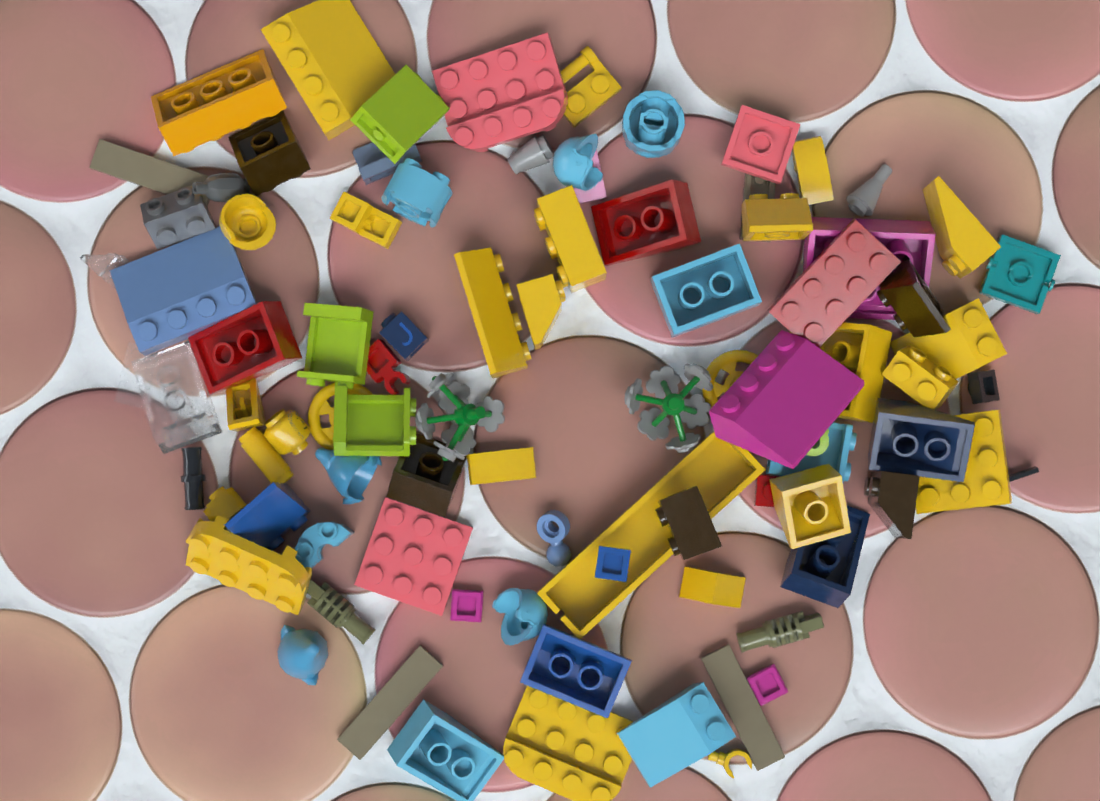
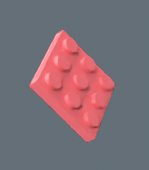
M385 497L354 585L443 616L473 527Z

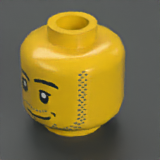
M281 409L264 423L267 427L264 431V437L281 455L292 452L295 456L309 444L306 439L309 437L310 428L296 411Z

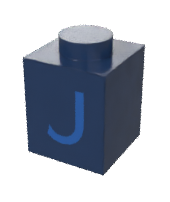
M402 311L398 315L393 312L381 323L383 329L379 333L407 362L429 341Z

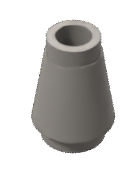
M544 135L538 138L534 136L507 160L514 173L518 174L550 163L549 159L554 157V152Z

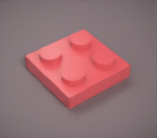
M741 105L721 165L780 185L801 124Z

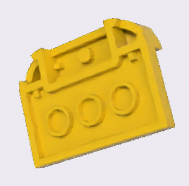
M217 516L214 521L198 519L185 541L189 544L186 566L198 574H206L219 580L225 586L240 589L254 599L269 602L283 612L299 615L305 602L312 576V568L304 567L295 558L298 551L286 546L283 554L280 555L227 531V527L224 524L229 519Z
M527 685L505 737L503 746L505 764L517 777L572 801H611L619 793L632 760L617 733L634 721L614 712H610L609 717L605 718Z

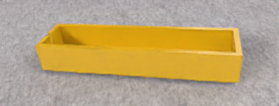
M712 431L538 590L537 594L555 614L562 609L564 614L560 617L561 621L577 638L581 639L673 555L668 542V538L673 536L668 525L662 527L655 509L660 507L659 500L692 486H697L712 519L763 473L765 468L748 450L715 437V433ZM599 546L631 550L626 582L595 578Z

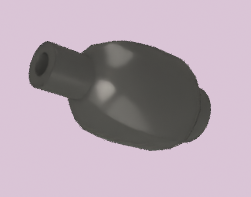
M218 173L210 175L205 182H193L192 192L193 194H205L212 201L227 202L236 195L249 194L250 185L246 178H242L238 174Z

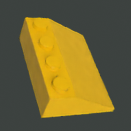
M317 0L283 15L260 29L329 141L353 127L355 124L350 119L358 109L395 75L350 0Z

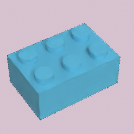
M740 243L654 275L650 280L672 338L751 309L762 302Z

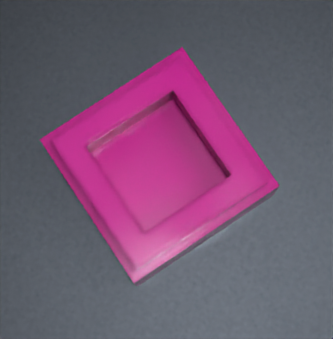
M452 589L450 620L482 622L484 591Z
M774 664L746 677L760 706L788 693Z

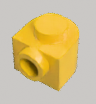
M222 486L210 495L209 499L211 502L206 505L207 508L203 512L210 521H214L217 516L230 520L247 504L233 487L225 489Z

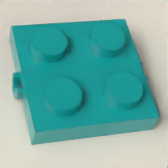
M1002 234L997 241L1001 248L992 257H989V263L986 266L987 272L979 293L1034 314H1039L1047 292H1050L1055 284V280L1052 278L1061 255Z

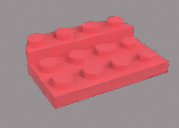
M548 32L432 71L438 94L450 108L445 114L448 125L446 127L447 132L458 145L468 150L486 152L489 151L488 148L543 130L546 132L550 131L561 120L565 113L566 105H568L566 88Z

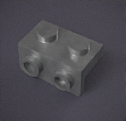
M192 186L181 188L176 192L159 198H153L140 205L144 225L157 250L215 229L214 221L203 201L202 194H193Z

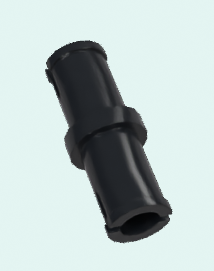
M202 447L181 448L184 476L180 477L181 482H184L185 510L205 509L203 481H206V475L202 474Z

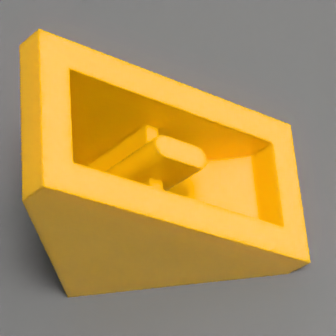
M256 378L226 389L229 430L238 432L264 426L266 419Z
M684 566L679 597L714 605L740 608L746 578Z

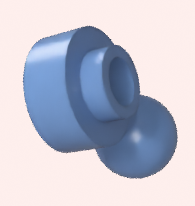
M558 510L547 511L539 518L537 532L544 541L550 543L546 552L547 560L550 564L560 567L569 562L571 551L562 541L570 531V523L568 518ZM553 521L558 524L559 528L553 525Z

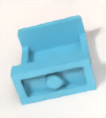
M833 422L828 428L829 446L823 454L819 456L805 455L794 469L768 459L766 474L785 476L830 464L841 474L842 482H848L851 473V463H847L849 450H854L857 433L852 432L853 425Z

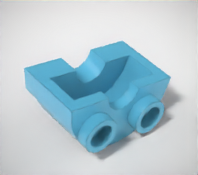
M333 521L316 523L307 528L298 539L295 550L298 551L296 559L304 567L313 568L323 559L322 549L326 544H330L333 547L339 546L354 531L344 524Z

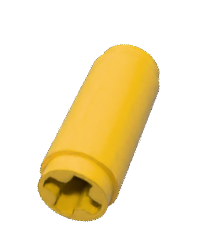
M253 427L238 439L242 444L241 447L271 484L273 482L285 483L294 476L290 466L268 442L261 430L259 431L256 427Z

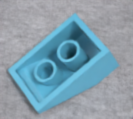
M704 682L691 684L617 733L649 787L660 783L711 754L736 737Z
M424 699L387 749L398 767L456 801H474L504 760L502 753L453 717Z

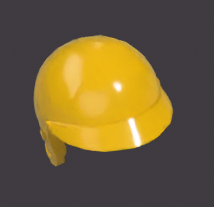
M236 195L227 201L220 212V228L231 245L233 244L243 250H255L265 246L273 238L276 230L275 217L266 204L255 195Z

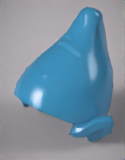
M318 448L315 452L316 458L326 469L332 484L345 497L343 498V504H354L364 500L362 494L372 479L377 465L382 466L380 456H334V450Z
M284 625L281 629V642L277 650L280 667L288 675L301 679L308 685H316L318 673L324 668L329 656L327 641L317 631L309 629L296 630L287 625Z

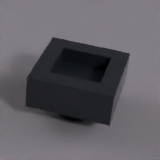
M995 370L967 374L969 381L968 392L971 396L972 404L1000 400Z

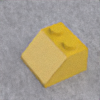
M797 193L781 194L780 199H768L767 194L749 195V199H745L741 204L743 241L804 240L813 231L808 199L799 198Z
M553 274L516 285L535 350L541 349L562 311L561 302L566 301L561 280L555 281Z
M830 464L770 479L774 507L791 549L851 533L842 476Z

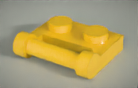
M589 46L580 51L581 55L560 71L563 82L566 83L585 66L589 65L593 69L591 74L567 92L568 105H566L564 117L574 128L622 89Z

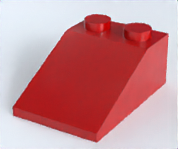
M672 179L591 206L605 266L666 253L701 242L689 187L686 182Z
M261 301L188 337L209 395L266 375L302 359L281 301Z

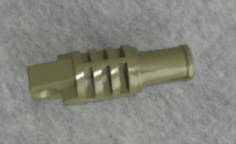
M310 580L307 594L312 598L307 603L336 628L344 627L364 645L376 629L355 613V606L328 583L324 582L320 587Z
M803 611L765 621L762 624L763 627L736 633L740 650L743 653L765 645L775 648L810 638L809 632L824 628L820 613L804 616Z

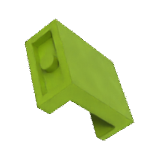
M405 65L372 95L350 120L396 164L428 130L442 119L450 108L439 95L435 94L422 81L417 73Z
M304 303L303 315L311 318L304 371H297V377L307 379L306 385L325 387V381L335 382V386H347L348 389L352 390L354 384L365 385L374 311L362 307Z
M335 386L334 456H410V445H416V426H410V417H416V398H410V388H404L403 395L348 394L347 386Z

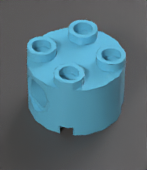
M659 90L645 91L639 94V96L627 104L623 115L622 135L626 146L636 154L646 158H660L670 154L678 145L685 126L684 112L676 102V99L670 94Z
M406 158L404 163H399L392 179L381 196V200L385 205H388L390 201L395 204L393 211L404 218L426 226L427 222L430 221L429 225L435 227L453 192L448 186L450 182L448 177L439 172L431 174L423 170L422 165L417 161Z

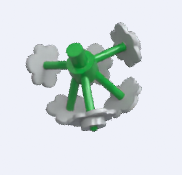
M685 364L684 375L690 382L679 394H677L679 390L677 384L680 383L681 378L678 374H674L671 366L667 365L660 368L659 371H651V379L646 382L647 391L654 393L656 397L642 395V381L639 378L627 388L624 397L625 404L629 408V414H634L635 411H638L641 401L662 405L663 411L653 407L649 411H642L639 415L641 420L638 422L637 428L641 433L647 434V437L652 441L657 438L666 439L669 436L668 426L670 420L666 416L671 415L674 417L679 437L672 438L671 442L666 444V449H675L679 453L694 449L701 439L700 434H685L682 422L687 423L688 428L695 429L698 425L706 426L710 420L708 413L711 405L705 402L701 394H694L690 399L683 400L694 386L700 390L704 388L707 391H711L713 389L709 372L697 364Z
M451 372L448 376H445L443 373L432 378L433 381L429 384L432 390L427 395L430 398L438 391V396L440 397L438 406L441 409H445L448 414L434 416L433 410L428 408L427 403H423L417 411L415 421L417 429L424 433L425 438L428 440L432 438V432H435L434 423L455 420L457 424H452L449 429L444 430L441 434L442 441L447 443L446 447L436 441L433 443L440 448L437 454L442 456L444 461L450 460L454 462L456 457L464 460V456L468 455L470 449L476 445V441L472 438L473 431L469 427L477 424L480 427H485L488 432H495L499 424L505 421L503 414L505 407L501 400H493L491 396L485 397L483 402H479L476 405L468 404V399L466 398L470 395V388L467 385H460L457 380H453L449 385H445L454 376Z

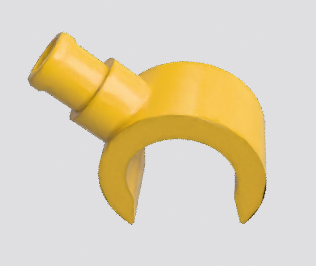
M732 749L727 753L712 752L708 755V760L722 765L726 773L732 778L734 776L729 768V761L733 756H743L748 766L752 769L750 756L741 749Z

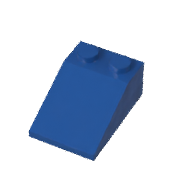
M273 482L224 525L232 533L274 551L285 541L282 536L287 531L292 529L295 532L308 521L305 516L310 512V509L287 483Z

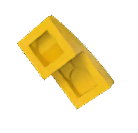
M817 136L796 140L792 149L794 170L798 177L800 197L807 198L809 205L834 200L822 137Z
M346 192L342 193L329 218L386 249H389L402 224L399 219L374 208L369 203Z
M533 447L467 455L470 485L536 478Z

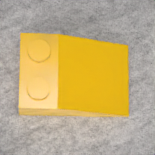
M940 176L936 177L922 190L931 225L936 234L935 240L939 255L944 260L942 265L950 275H957L961 279L973 272L1001 248L998 242Z
M979 298L945 315L951 328L947 333L913 337L911 333H908L890 342L895 355L907 345L914 346L923 351L934 364L946 368L955 379L1007 354Z

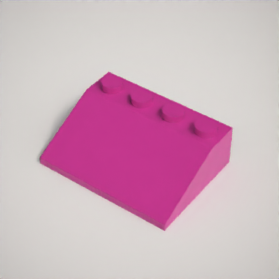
M811 217L813 231L804 239L803 272L853 218ZM855 218L901 261L900 263L909 258L929 287L936 235L930 221ZM878 286L848 318L895 320L893 315L896 314V311L891 305L885 307L877 295V291L880 290Z
M781 330L709 410L715 437L794 469L864 387V380L808 339Z

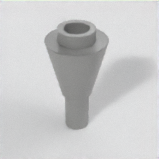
M882 164L873 178H870L847 196L848 207L854 214L861 217L873 214L883 188L882 185L892 173V169L888 165Z

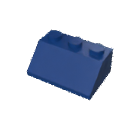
M543 624L523 671L520 683L608 718L632 660Z

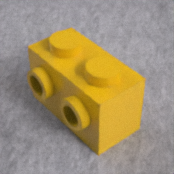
M910 345L900 349L881 374L922 406L934 410L942 406L959 382L952 377L953 375L946 368L934 364L923 351Z

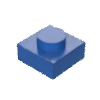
M599 546L595 578L626 582L631 550Z

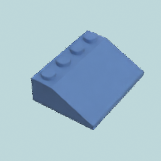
M220 226L110 270L127 323L139 352L144 356L184 341L188 337L257 304L234 245L229 243V240L222 233Z

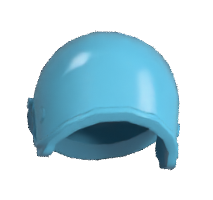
M597 134L571 137L563 141L556 149L553 157V169L558 180L566 187L572 185L573 188L587 191L595 187L602 180L603 173L598 168L593 167L592 161L598 145Z
M509 588L499 594L497 599L493 601L492 608L496 612L505 613L501 625V638L506 645L511 646L535 638L539 635L543 624L547 623L548 611L546 603L534 590Z

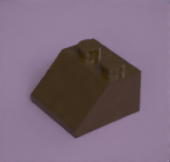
M284 111L228 137L238 165L255 196L263 192L272 191L276 186L290 179H296L311 169Z
M909 258L900 263L879 285L880 290L877 291V295L885 307L891 305L896 311L893 317L903 331L908 328L913 337L943 334L951 330L941 304Z
M416 433V445H410V456H400L392 473L387 497L446 517L464 469L467 455L464 456V460L456 457L454 462L450 460L444 461L442 456L437 454L440 448L433 443L436 441L445 447L447 443L433 438L427 440L424 435Z
M886 471L871 472V477H866L864 485V495L868 496V504L895 538L912 539L920 476Z
M692 486L658 501L660 507L655 509L662 527L668 525L673 536L668 538V542L674 556L680 554L682 560H686L722 546L697 486Z

